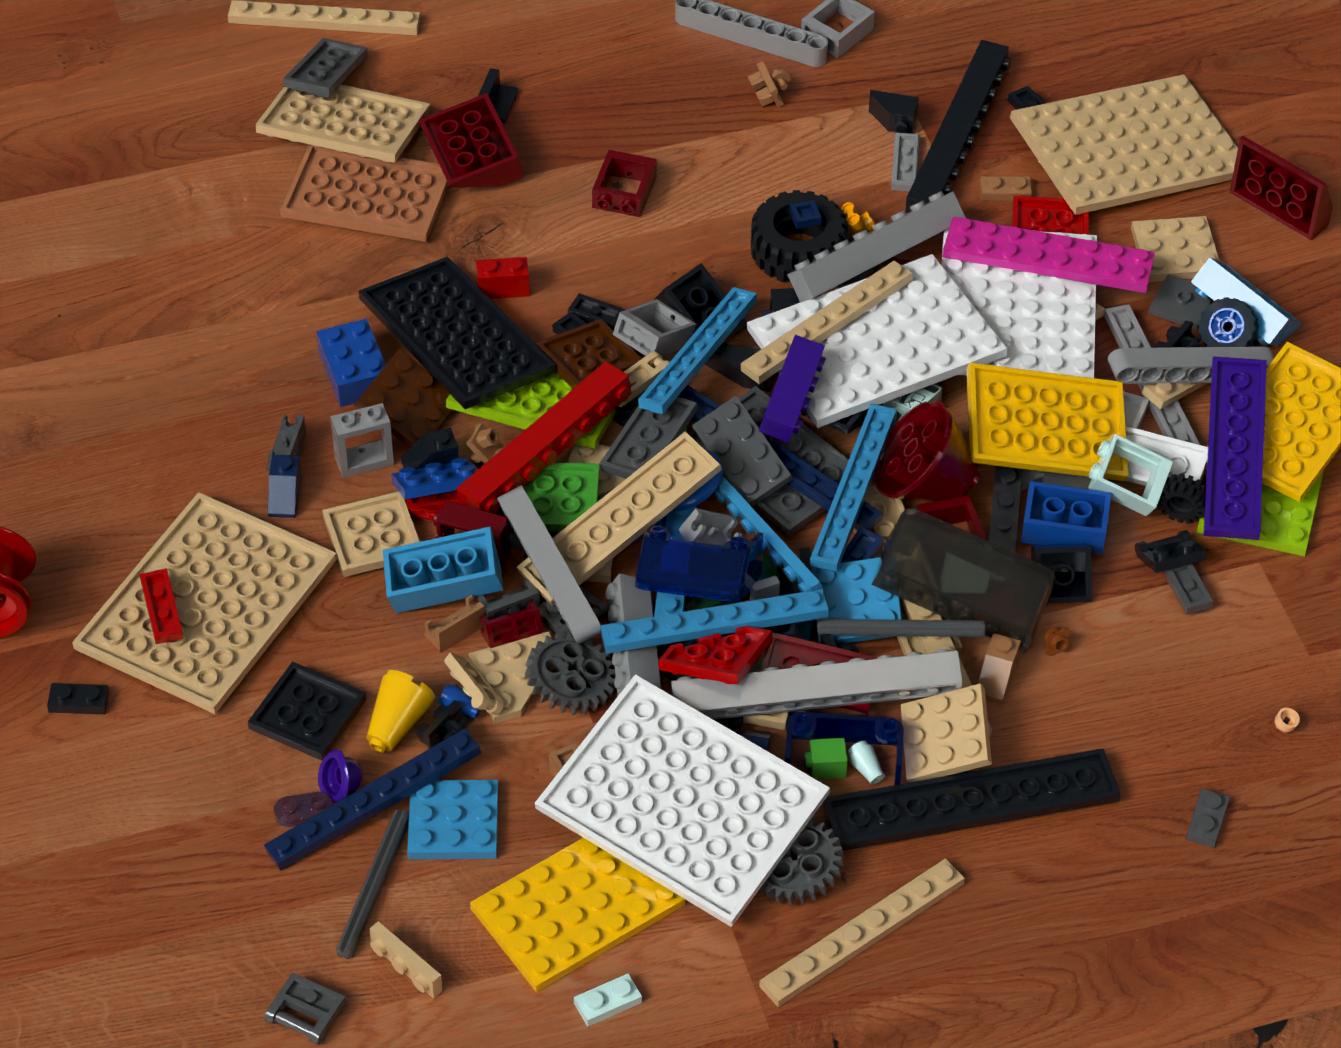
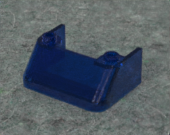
M659 520L644 533L635 573V587L654 592L721 601H739L744 598L762 575L763 533L758 532L751 541H747L745 537H732L731 541L721 546L672 539V533L667 531L665 527H662V520Z
M816 710L794 711L789 715L787 722L785 762L791 765L792 739L844 738L847 743H858L865 740L868 744L896 746L894 785H898L901 781L903 725L899 719L890 715Z

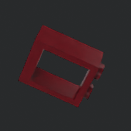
M608 150L592 189V208L641 217L657 177V159ZM609 175L641 181L637 193L605 188Z
M969 495L917 505L915 524L933 571L942 570L947 547L940 548L933 530L935 527L967 522L974 540L973 542L988 547L987 539Z
M446 501L442 510H438L434 517V526L437 529L435 538L456 534L455 529L468 532L491 527L502 570L510 554L508 518Z

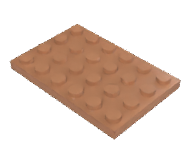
M309 144L282 204L280 214L283 218L426 242L449 185L439 164L401 157L395 163L384 162L375 158L361 157L356 154L338 152L333 149L315 147Z

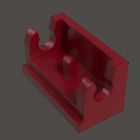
M532 601L527 603L529 609L488 620L485 615L479 617L483 625L480 628L481 635L488 646L494 648L543 633L538 606L536 607Z

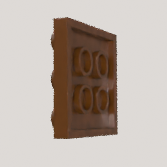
M602 319L535 342L556 364V373L572 389L605 361L624 372L642 359L629 345L613 335L614 331Z
M400 349L397 350L355 403L358 409L383 403L390 420L391 434L409 448L425 433L436 431L452 411V409L446 408V399L450 393L429 371Z

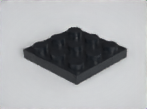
M292 661L248 720V729L323 761L324 757L366 701V692Z

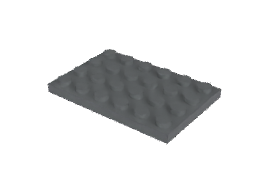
M755 386L738 399L758 428H760L771 398ZM803 423L798 435L792 433L789 443L764 434L840 484L849 460ZM694 428L688 432L703 449L708 450ZM723 473V476H724V477L726 478V480L730 483V481L727 479V477H726L725 474ZM788 484L753 506L755 510L788 537L826 511V509Z

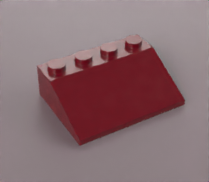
M487 93L419 119L421 128L450 188L503 186L525 177L519 156Z
M1245 136L1240 137L1230 193L1306 238L1314 239L1329 225L1333 206L1326 183Z

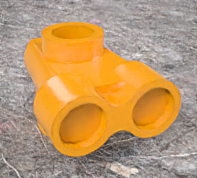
M847 202L843 204L841 209L846 215L848 230L852 236L866 229L868 233L873 231L872 226L876 223L868 211L859 215L853 203Z

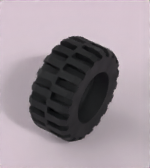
M793 190L792 193L781 192L777 197L773 195L766 200V203L763 202L753 215L751 224L752 258L756 261V265L771 278L775 276L780 282L790 281L787 274L796 270L794 265L807 259L811 263L816 260L814 255L826 249L830 253L835 250L833 245L848 239L846 215L833 200L828 201L826 196L822 194L819 196L815 195L812 191L803 193L800 190ZM815 200L822 217L821 225L796 229L789 212L790 204ZM806 234L814 237V239L796 241L784 236Z

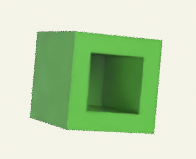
M844 738L810 740L809 751L804 752L805 769H810L812 778L816 780L846 778L847 754Z

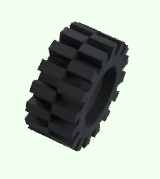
M1173 474L1170 478L1167 477L1157 507L1158 509H1163L1161 513L1164 516L1169 514V519L1171 520L1175 517L1179 523H1182L1183 520L1186 521V524L1191 523L1192 520L1197 522L1199 518L1203 517L1205 512L1206 485L1200 486L1202 481L1199 479L1193 481L1194 476L1189 475L1188 478H1185V474H1180L1179 477Z

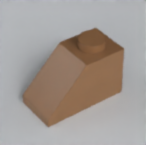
M993 634L978 684L981 683L985 688L987 700L1003 703L1018 663L1020 640Z

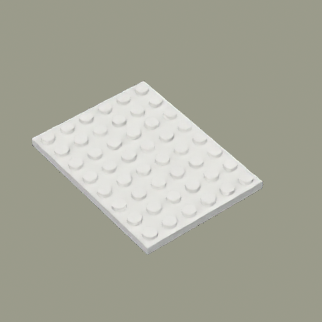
M949 228L944 230L943 248L945 245ZM1045 232L1097 242V235ZM942 257L941 266L1007 348L1006 357L986 365L1094 378L1096 284ZM967 371L959 375L967 376Z
M933 254L901 265L912 272L911 282L819 343L825 345L822 356L826 357L821 373L816 371L814 374L815 377L819 378L814 392L808 391L806 397L811 398L806 413L817 428L869 409L870 404L879 405L964 373L970 362L988 364L1007 356L1006 346ZM866 279L747 322V330L758 346L763 349Z
M635 674L537 799L535 809L732 927L827 798L830 788Z

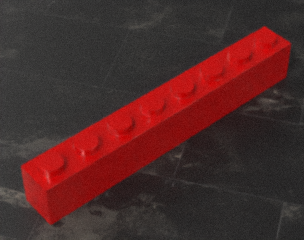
M605 361L458 486L456 491L459 504L493 514L496 513L501 507L497 500L498 497L521 485L524 487L530 481H533L548 465L553 464L562 453L570 449L577 440L590 432L598 422L607 417L620 403L628 399L632 394L629 375Z

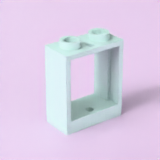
M1114 434L1108 441L1103 440L1097 452V455L1100 456L1099 461L1092 466L1088 476L1091 478L1088 489L1111 492V500L1147 516L1157 507L1173 461L1117 434ZM1112 453L1151 471L1142 497L1103 478Z

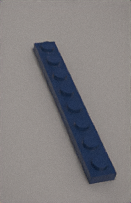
M463 729L264 844L266 852L279 870H282L480 755V746L468 731Z

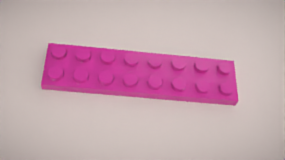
M953 216L942 257L1146 293L1155 252Z

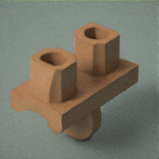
M764 62L757 63L759 71L748 76V79L754 91L767 86L755 92L762 107L772 102H775L777 108L784 105L777 89L785 90L791 80L789 73L786 70L775 69L770 76Z
M482 423L476 425L474 434L467 441L466 445L473 451L471 459L475 463L481 461L487 463L504 448L499 442L500 436L494 427L487 429Z

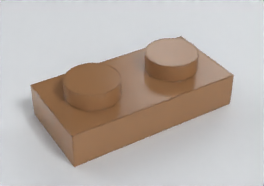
M980 176L981 201H1013V195H1032L1030 176Z

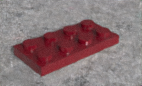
M772 632L773 640L766 648L761 671L769 667L789 669L798 664L817 666L826 661L846 663L854 658L874 660L878 657ZM871 703L836 707L868 714Z

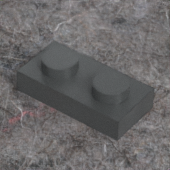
M1193 564L1164 571V576L1186 615L1212 608L1213 600Z
M1202 788L1186 840L1214 848L1230 796Z

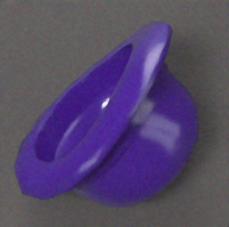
M338 749L330 751L320 764L318 786L321 794L330 802L337 803L344 799L349 793L355 792L362 782L360 764L353 758L345 757L342 751Z

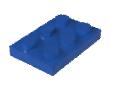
M456 458L451 463L442 465L441 463H429L425 465V468L420 469L412 467L402 468L399 472L391 474L392 483L405 499L455 491L478 468L466 458Z

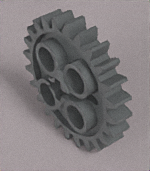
M570 632L567 633L566 638H562L559 633H556L554 640L546 636L544 643L538 641L536 648L531 649L525 665L527 667L525 676L529 677L527 685L534 686L533 695L542 694L541 703L547 700L551 702L550 709L558 705L560 706V712L564 713L566 708H570L572 715H575L576 710L579 708L583 714L587 713L589 707L593 711H597L599 704L604 706L607 698H611L615 688L614 681L616 675L613 669L614 665L611 660L607 661L610 653H601V644L595 647L592 646V638L577 644Z
M811 818L761 886L759 893L765 892L768 900L776 895L778 904H781L787 898L790 906L794 904L795 899H799L801 904L804 905L808 896L813 901H816L815 893L817 892L826 895L825 886L835 887L833 877H841L840 868L844 867L843 849L839 838L835 837L833 830H826L823 822L816 827L814 819Z

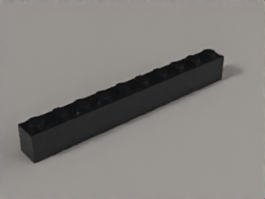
M985 40L980 41L907 195L906 214L911 211L910 206L920 201H924L925 204L930 202L928 197L942 191L945 195L952 192V182L958 180L961 169L960 165H965L968 156L967 150L973 148L975 133L979 134L983 123L982 118H986L988 115L989 102H994L997 94L996 87H1001L1004 71L1009 70L1011 64V57H1008L1009 46Z

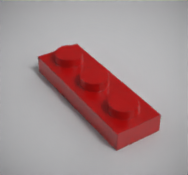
M167 568L139 574L155 644L183 639V632Z

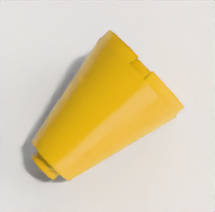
M388 670L384 674L366 739L370 742L369 746L373 750L380 753L391 751L432 706L436 696L426 684L421 682L420 686L411 682L413 676L397 670Z

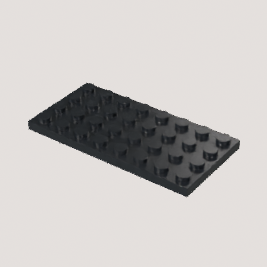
M448 256L359 290V299L465 410L556 373V364Z

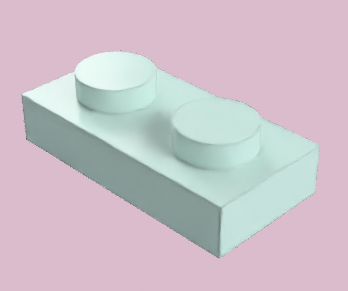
M625 974L574 997V1005L587 1027L642 1003V996L629 974Z

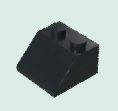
M1086 543L1031 545V575L1036 603L1092 602L1091 546Z

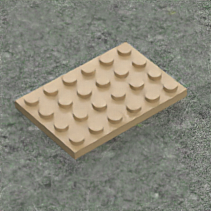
M340 85L330 97H318L313 93L296 92L291 88L283 87L256 123V133L395 163L421 126L419 119L427 117L430 113V103L346 85Z

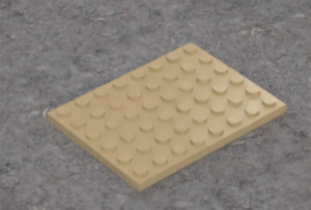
M1184 74L1011 111V121L1075 215L1232 180L1238 147Z
M198 492L72 642L73 648L216 714L337 561V553ZM167 568L183 632V639L155 644L139 574Z

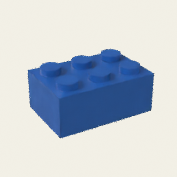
M367 319L316 331L319 355L340 407L355 404L386 365Z
M1030 481L1021 543L1031 545L1086 543L1091 546V553L1103 555L1112 493Z

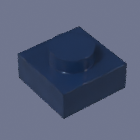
M815 200L790 204L789 212L796 229L821 225L822 217Z

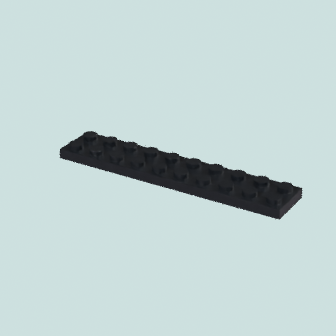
M1102 748L831 796L824 800L823 807L829 827L833 830L835 837L839 838L841 847L845 851L1118 802L1121 794L1105 751Z

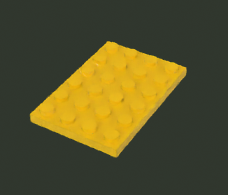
M1286 342L1266 368L1262 484L1300 503L1341 447V368Z
M971 362L966 367L969 445L971 461L973 463L1088 477L1092 466L1099 461L1100 456L1097 455V452L1103 440L1108 441L1114 434L1126 439L1123 382ZM1112 453L1103 478L1125 481L1129 476L1128 460Z
M582 838L471 901L470 909L537 993L685 906L686 899L587 839Z

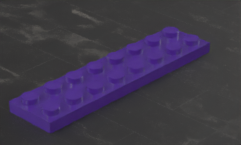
M1213 356L1203 536L1259 540L1267 360Z

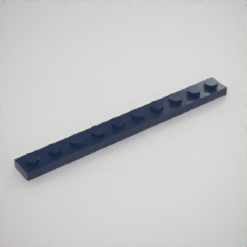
M689 385L678 396L697 403L698 411L691 420L694 423L720 407ZM765 436L793 477V480L787 484L829 511L839 484ZM864 501L854 529L858 531L862 526L870 531L882 520L883 513Z

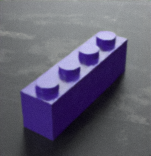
M798 335L794 336L761 422L759 432L788 443L792 433L798 435L803 419L798 418L800 412L806 413L811 400L806 395L808 391L814 392L819 379L814 374L816 371L821 373L826 357L822 356L825 345Z

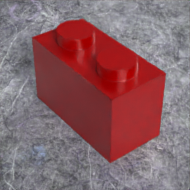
M527 257L476 260L477 286L490 299L530 297Z

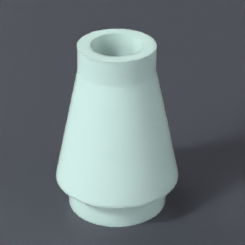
M864 740L849 748L847 751L848 761L869 781L870 785H875L884 779L885 774L881 769L873 745L868 744Z

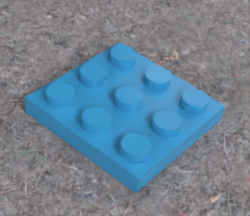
M894 555L840 563L837 572L812 567L813 575L820 581L827 596L828 617L820 619L902 620L897 566ZM818 634L819 643H821V637ZM830 635L836 645L841 642L852 643L894 637Z
M435 780L411 794L408 859H497L498 780Z

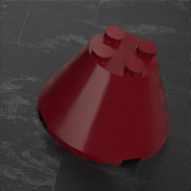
M938 400L931 404L925 401L915 406L899 420L890 432L885 445L887 448L874 474L877 490L886 497L932 502L961 497L969 487L972 488L977 484L980 477L977 473V463L971 461L970 447L950 409Z

